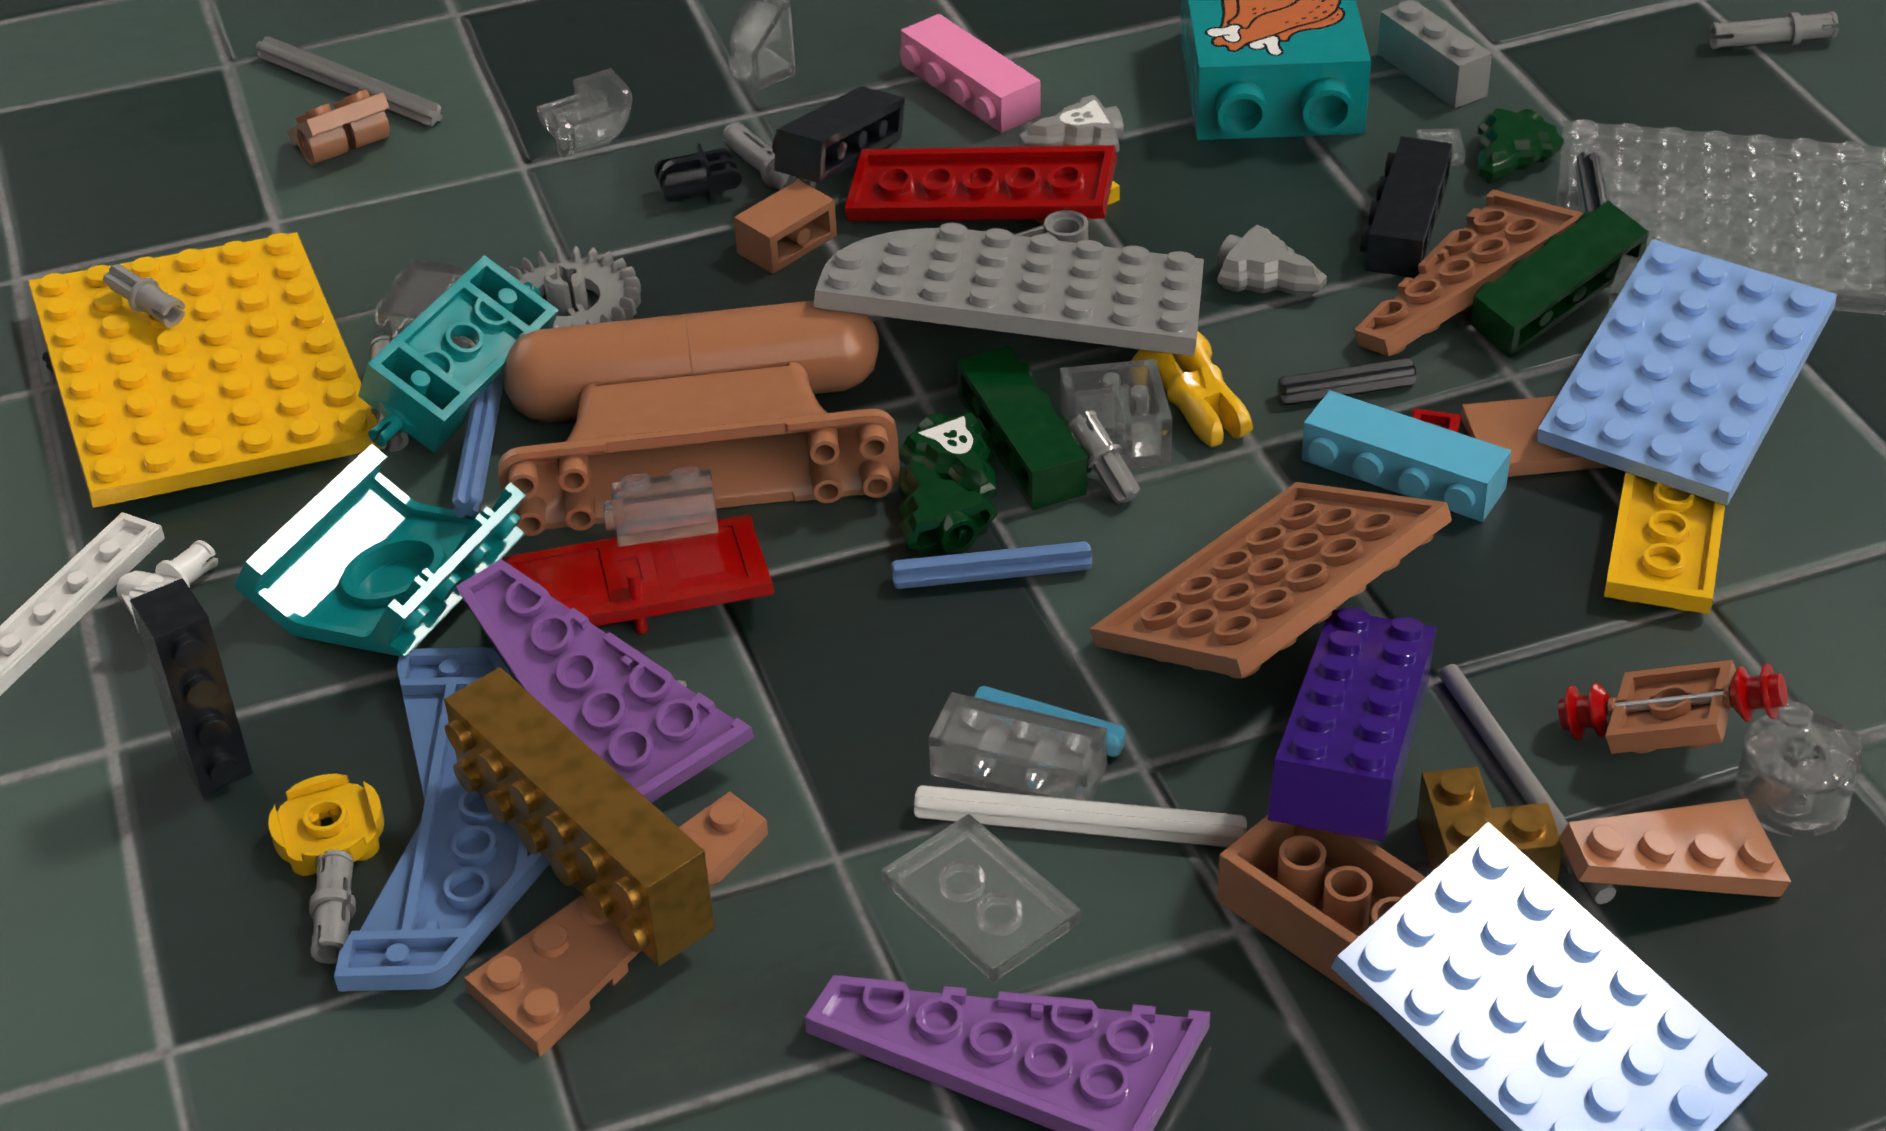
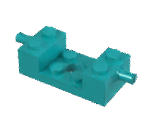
M484 255L367 363L358 397L380 412L384 417L374 428L369 430L370 439L373 442L378 439L377 445L383 447L400 430L408 433L435 453L464 424L470 403L502 373L508 352L519 336L538 329L553 328L559 310L540 297V291L536 285L531 289L533 283L525 282L523 284ZM465 336L472 340L475 346L472 348H462L457 346L451 338Z

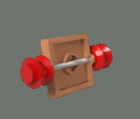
M1733 660L1624 673L1617 698H1611L1599 683L1591 685L1589 695H1581L1576 686H1569L1565 697L1559 699L1558 717L1561 727L1564 730H1569L1575 740H1581L1585 729L1593 727L1599 737H1606L1611 754L1625 752L1643 754L1656 749L1683 746L1701 748L1713 743L1723 742L1731 708H1734L1745 722H1750L1754 711L1758 709H1764L1770 719H1776L1779 707L1787 705V686L1783 674L1774 673L1769 663L1762 665L1760 675L1750 676L1744 666H1739L1736 669Z

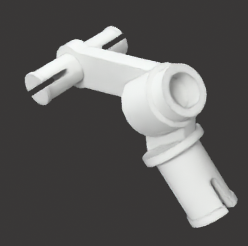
M202 540L195 541L187 550L173 560L161 561L156 566V573L154 574L133 571L124 574L119 579L116 589L117 596L124 602L132 615L138 633L139 629L130 599L181 578L184 579L190 588L191 583L218 565V558L213 557L216 553L208 543Z

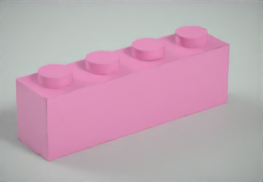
M941 14L934 15L900 30V59L902 65L1000 133H1004L1041 116L1040 80Z

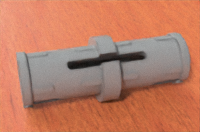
M342 850L325 851L324 856L320 854L317 857L316 889L309 900V913L314 922L310 953L316 961L326 964L337 963L339 952L348 938L350 919L354 917L356 912V900L351 894L354 860L349 853Z

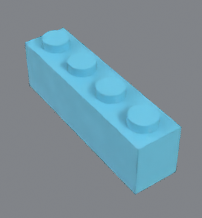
M1329 390L1304 422L1301 460L1408 497L1447 502L1449 511L1483 522L1506 489L1511 450Z

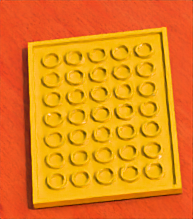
M297 232L290 234L276 233L262 239L245 242L231 241L223 246L200 250L186 249L178 254L155 258L141 257L133 262L121 263V266L142 279L147 277L154 279L159 284V288L184 302L185 308L180 309L185 312L184 317L174 327H166L148 313L137 312L131 309L126 298L104 284V274L108 273L110 266L96 265L88 270L65 274L51 273L42 278L28 280L32 300L93 508L359 454L371 444L381 449L377 445V440L373 442L368 434L369 430L377 425V419L375 414L371 412V406L358 397L361 381Z

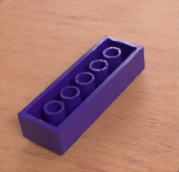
M1343 608L1332 611L1331 616L1324 623L1275 757L1268 820L1381 842L1385 841L1429 682L1436 634L1435 626L1423 625L1421 621L1411 617L1387 619L1370 616L1366 611L1357 608Z

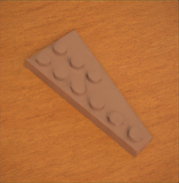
M1492 189L1485 197L1487 205L1482 210L1474 208L1466 216L1467 225L1463 229L1451 231L1418 264L1419 274L1414 279L1405 278L1397 286L1399 295L1395 299L1382 301L1354 329L1358 346L1386 356L1402 352L1406 345L1426 333L1437 330L1441 323L1455 314L1473 307V297L1483 284L1489 281L1494 282L1508 272L1518 259L1531 256L1552 235L1562 234L1573 226L1583 213Z

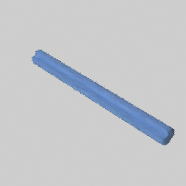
M502 373L471 402L452 503L455 505L454 513L460 518L465 515L475 517L481 510L503 390Z

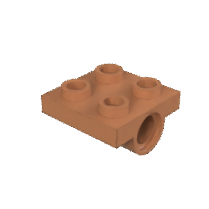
M366 89L334 103L335 110H332L328 103L305 112L306 114L295 118L298 125L287 131L292 146L298 145L306 161L310 165H315L347 153L349 147L355 150L389 137L390 126L385 110L390 107L383 92L370 97Z

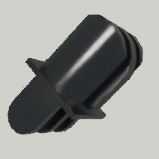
M699 143L697 144L698 153L663 159L657 162L654 172L665 199L671 202L707 194L710 202H714L713 193L737 188L742 182V176L740 171L737 170L738 168L731 152L725 148L704 152Z

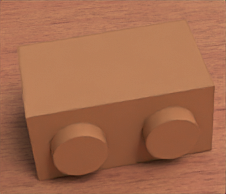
M800 180L791 183L734 217L737 254L772 274L778 272L837 236L835 200Z

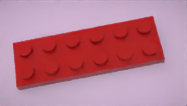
M1115 145L861 149L845 211L848 221L1045 220L1048 215L1062 210L1079 212L1086 216L1087 219H1105L1117 161Z

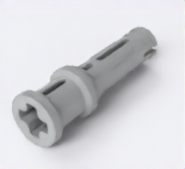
M733 122L724 129L722 136L726 139H723V143L739 154L751 166L759 170L762 181L769 188L781 190L797 180L815 188L816 182L774 171L775 154L772 148L750 132L742 123Z

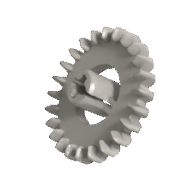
M574 246L570 260H565L560 248L557 247L553 263H549L544 254L539 251V267L534 268L528 259L523 258V275L516 267L510 266L508 269V273L523 284L525 282L533 283L531 289L536 285L540 291V297L546 294L547 302L559 310L553 328L630 320L635 316L636 308L641 303V285L636 277L634 268L632 266L627 267L623 258L614 261L610 251L602 256L601 263H599L597 251L594 247L589 251L585 261L581 260L580 251L577 246ZM586 289L593 291L599 296L598 302L590 309Z

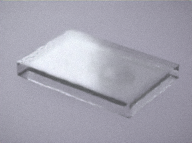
M970 814L882 869L883 883L993 983L1081 924L1080 908Z

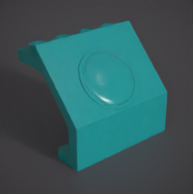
M371 444L245 562L233 587L292 636L407 657L462 600L456 586L500 560L526 534L517 527L521 517L515 513L526 495L510 482L504 488L492 509L486 506L481 514L475 517L465 515L460 518L454 513L453 509L418 503L401 491L379 472L387 456Z

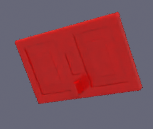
M750 514L501 558L547 589L549 595L569 609L575 608L587 616L593 625L601 626L633 620L637 634L648 632L647 617L774 595L773 582L753 527V517Z

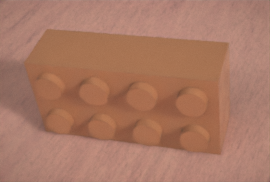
M1267 815L1219 854L1217 901L1374 1009L1331 966L1344 949L1426 877L1366 838L1270 821Z

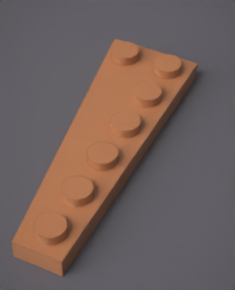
M730 791L679 826L686 835L705 851L710 888L722 881L768 835L767 819ZM581 895L464 977L467 992L540 1057L591 1009L589 1001L607 983L614 986L629 972L628 963L639 952L633 951L626 944L618 927L607 917L603 919L597 917L588 906L584 895Z

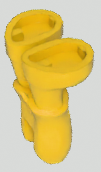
M1197 331L1194 356L1140 349L1130 361L1128 367L1129 378L1137 388L1144 391L1155 390L1160 385H1163L1167 390V399L1181 410L1194 433L1207 446L1213 448L1223 443L1224 432L1222 426L1236 439L1251 433L1253 423L1247 408L1226 385L1219 367L1211 362V345L1199 331Z

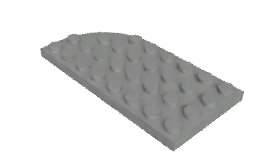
M945 223L940 228L908 229L871 236L837 251L828 260L821 272L815 289L814 308L1194 356L1204 259L1195 258L1192 254L1182 251L1161 254L1149 252L1146 248L1140 246H1126L1121 249L1105 247L1100 242L1093 240H1081L1073 243L1058 241L1057 238L1046 234L1025 237L1013 235L1004 229L996 228L987 231L967 230L964 225L958 223Z

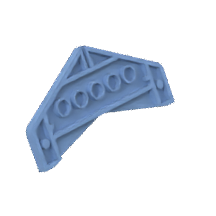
M486 647L413 649L407 657L399 656L397 671L425 800L418 828L360 931H351L339 952L334 974L338 992L425 990L443 986L454 977L550 864L539 852L537 854L529 852L520 840L518 832L507 821L504 823L498 822L489 811L485 800L475 791L468 793L457 780L453 770V765L457 763L455 749L445 733V725L449 721L444 699L499 667L514 679L500 655L493 649Z

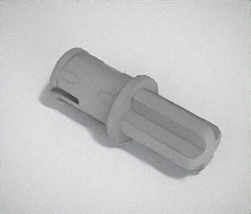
M120 264L110 266L109 272L104 274V284L126 298L129 306L134 311L146 312L166 327H174L184 317L185 312L180 310L185 308L184 302L159 288V284L150 277L142 279Z
M1095 411L1085 412L1086 422H1084L1081 415H1078L1069 423L1068 428L1074 434L1079 444L1087 450L1090 456L1087 461L1088 468L1092 467L1091 471L1096 470L1115 503L1125 504L1139 494L1140 487L1121 457L1122 447L1120 444H1113Z

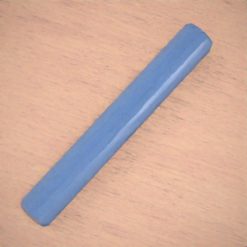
M1083 541L895 560L891 565L892 582L895 588L905 589L1089 570L1092 567V550L1090 544Z

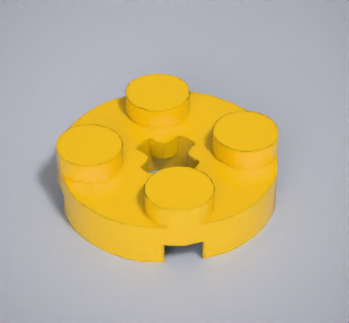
M324 774L303 780L285 792L287 801L280 806L278 811H276L274 805L269 814L268 826L277 854L290 863L293 872L302 876L316 874L317 857L320 854L324 856L325 851L328 850L345 851L353 857L354 862L368 860L377 854L380 848L379 837L384 830V815L379 796L371 785L363 781V788L358 784L349 783L348 775ZM328 817L332 818L333 824L321 826L320 820Z

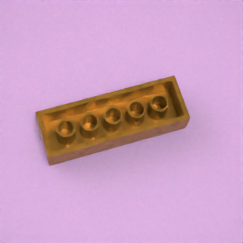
M499 667L444 699L449 721L445 725V733L455 749L457 763L453 765V770L461 786L468 793L475 791L485 800L489 811L498 822L504 823L507 821L518 832L520 840L532 854L539 852L550 862L558 879L566 886L573 884L584 895L588 906L597 917L601 919L607 917L618 927L622 938L633 951L639 952L642 950L653 962L661 966L715 930L705 851L507 672Z

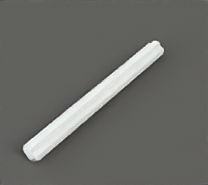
M926 785L919 786L914 797L915 816L919 819L1228 848L1247 832L1246 817L1237 814Z

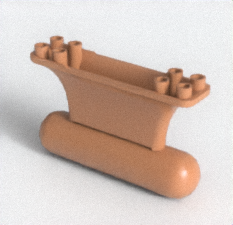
M814 300L546 328L519 336L509 350L502 370V382L514 409L534 421L552 423L576 420L565 442L516 447L504 453L499 460L498 479L501 493L511 482L526 495L515 512L521 517L517 527L526 533V536H535L546 529L570 527L574 530L582 531L589 529L594 524L617 522L619 519L791 500L795 502L818 500L822 503H833L845 496L864 494L872 498L886 496L891 491L892 486L898 481L900 474L898 435L894 419L887 412L880 409L827 413L814 396V394L845 391L861 385L874 371L880 341L876 326L867 314L814 308Z

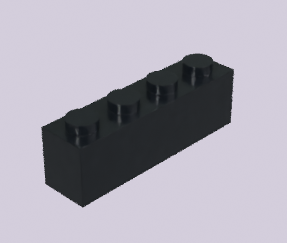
M860 86L778 128L772 143V151L775 154L774 171L821 183L858 162L861 149H881L902 137L905 97Z
M1401 136L1396 153H1388L1384 176H1380L1377 197L1371 203L1368 225H1364L1361 236L1360 252L1367 253L1366 271L1412 278L1419 274L1418 264L1427 255L1449 182L1453 143Z
M181 578L130 599L177 755L202 796L253 774L208 615L184 579Z

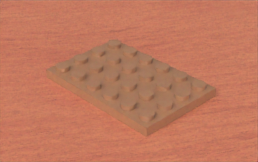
M1295 482L1092 626L1090 631L1095 646L1119 651L1122 654H1133L1155 659L1158 662H1170L1188 666L1195 670L1225 674L1232 678L1251 676L1260 669L1262 663L1278 651L1292 646L1296 642L1297 637L1314 624L1328 619L1332 611L1347 599L1361 594L1366 589V585L1383 572L1397 567L1401 559L1415 548L1430 542L1434 538L1435 533L1452 521L1448 503Z

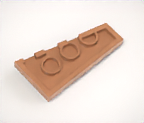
M1747 798L1568 822L1559 837L1578 882L1781 897L1791 883Z

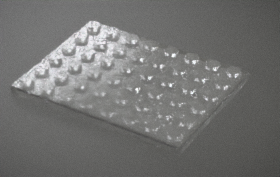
M1586 119L1563 121L1562 138L1564 139V144L1560 149L1556 206L1583 213L1575 171L1576 157L1582 152L1587 155L1595 152L1601 160L1608 200L1649 231L1646 249L1652 239L1835 293L1837 294L1834 308L1836 311L1886 315V147L1864 146L1855 142H1843L1841 144L1817 142L1810 138H1799L1796 140L1772 138L1764 134L1752 136L1733 135L1717 130L1698 132L1686 131L1677 127H1666L1663 129L1639 127L1632 123L1620 125L1602 124ZM1634 269L1606 289L1622 290Z

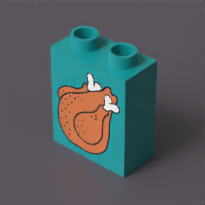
M1181 0L1180 38L1197 140L1365 134L1371 59L1356 0Z

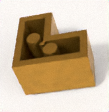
M1478 767L1422 772L1416 819L1432 871L1489 822L1557 884L1563 847L1559 840L1560 834L1549 803L1492 808Z

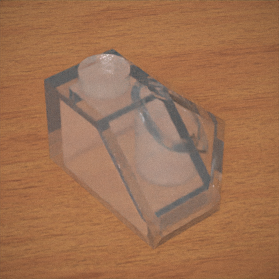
M749 0L740 9L730 37V69L735 78L741 80L755 91L796 74L790 3L786 0Z

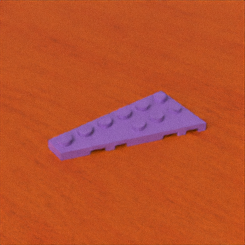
M502 559L456 586L460 596L519 684L651 803L755 738L752 727L738 718L734 720L719 710L712 700L700 692L694 693L676 681L672 673L612 633H605L590 623L588 617L575 608L569 609L549 595L547 589Z
M833 975L805 1016V1027L808 1034L1055 1131H1153L1210 1027V1012L1189 1010L1188 1017L1155 1014V1006L1133 1004L1132 1012L1098 1009L1093 1000L999 991L998 999L967 996V989L961 987L944 986L942 993L909 990L905 982Z

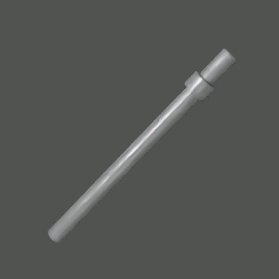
M1456 664L1445 666L1439 674L1444 685L1528 805L1549 803L1556 826L1561 835L1568 824L1563 814ZM1563 849L1561 863L1570 875L1576 876ZM1582 882L1597 904L1609 902L1616 894L1612 884Z

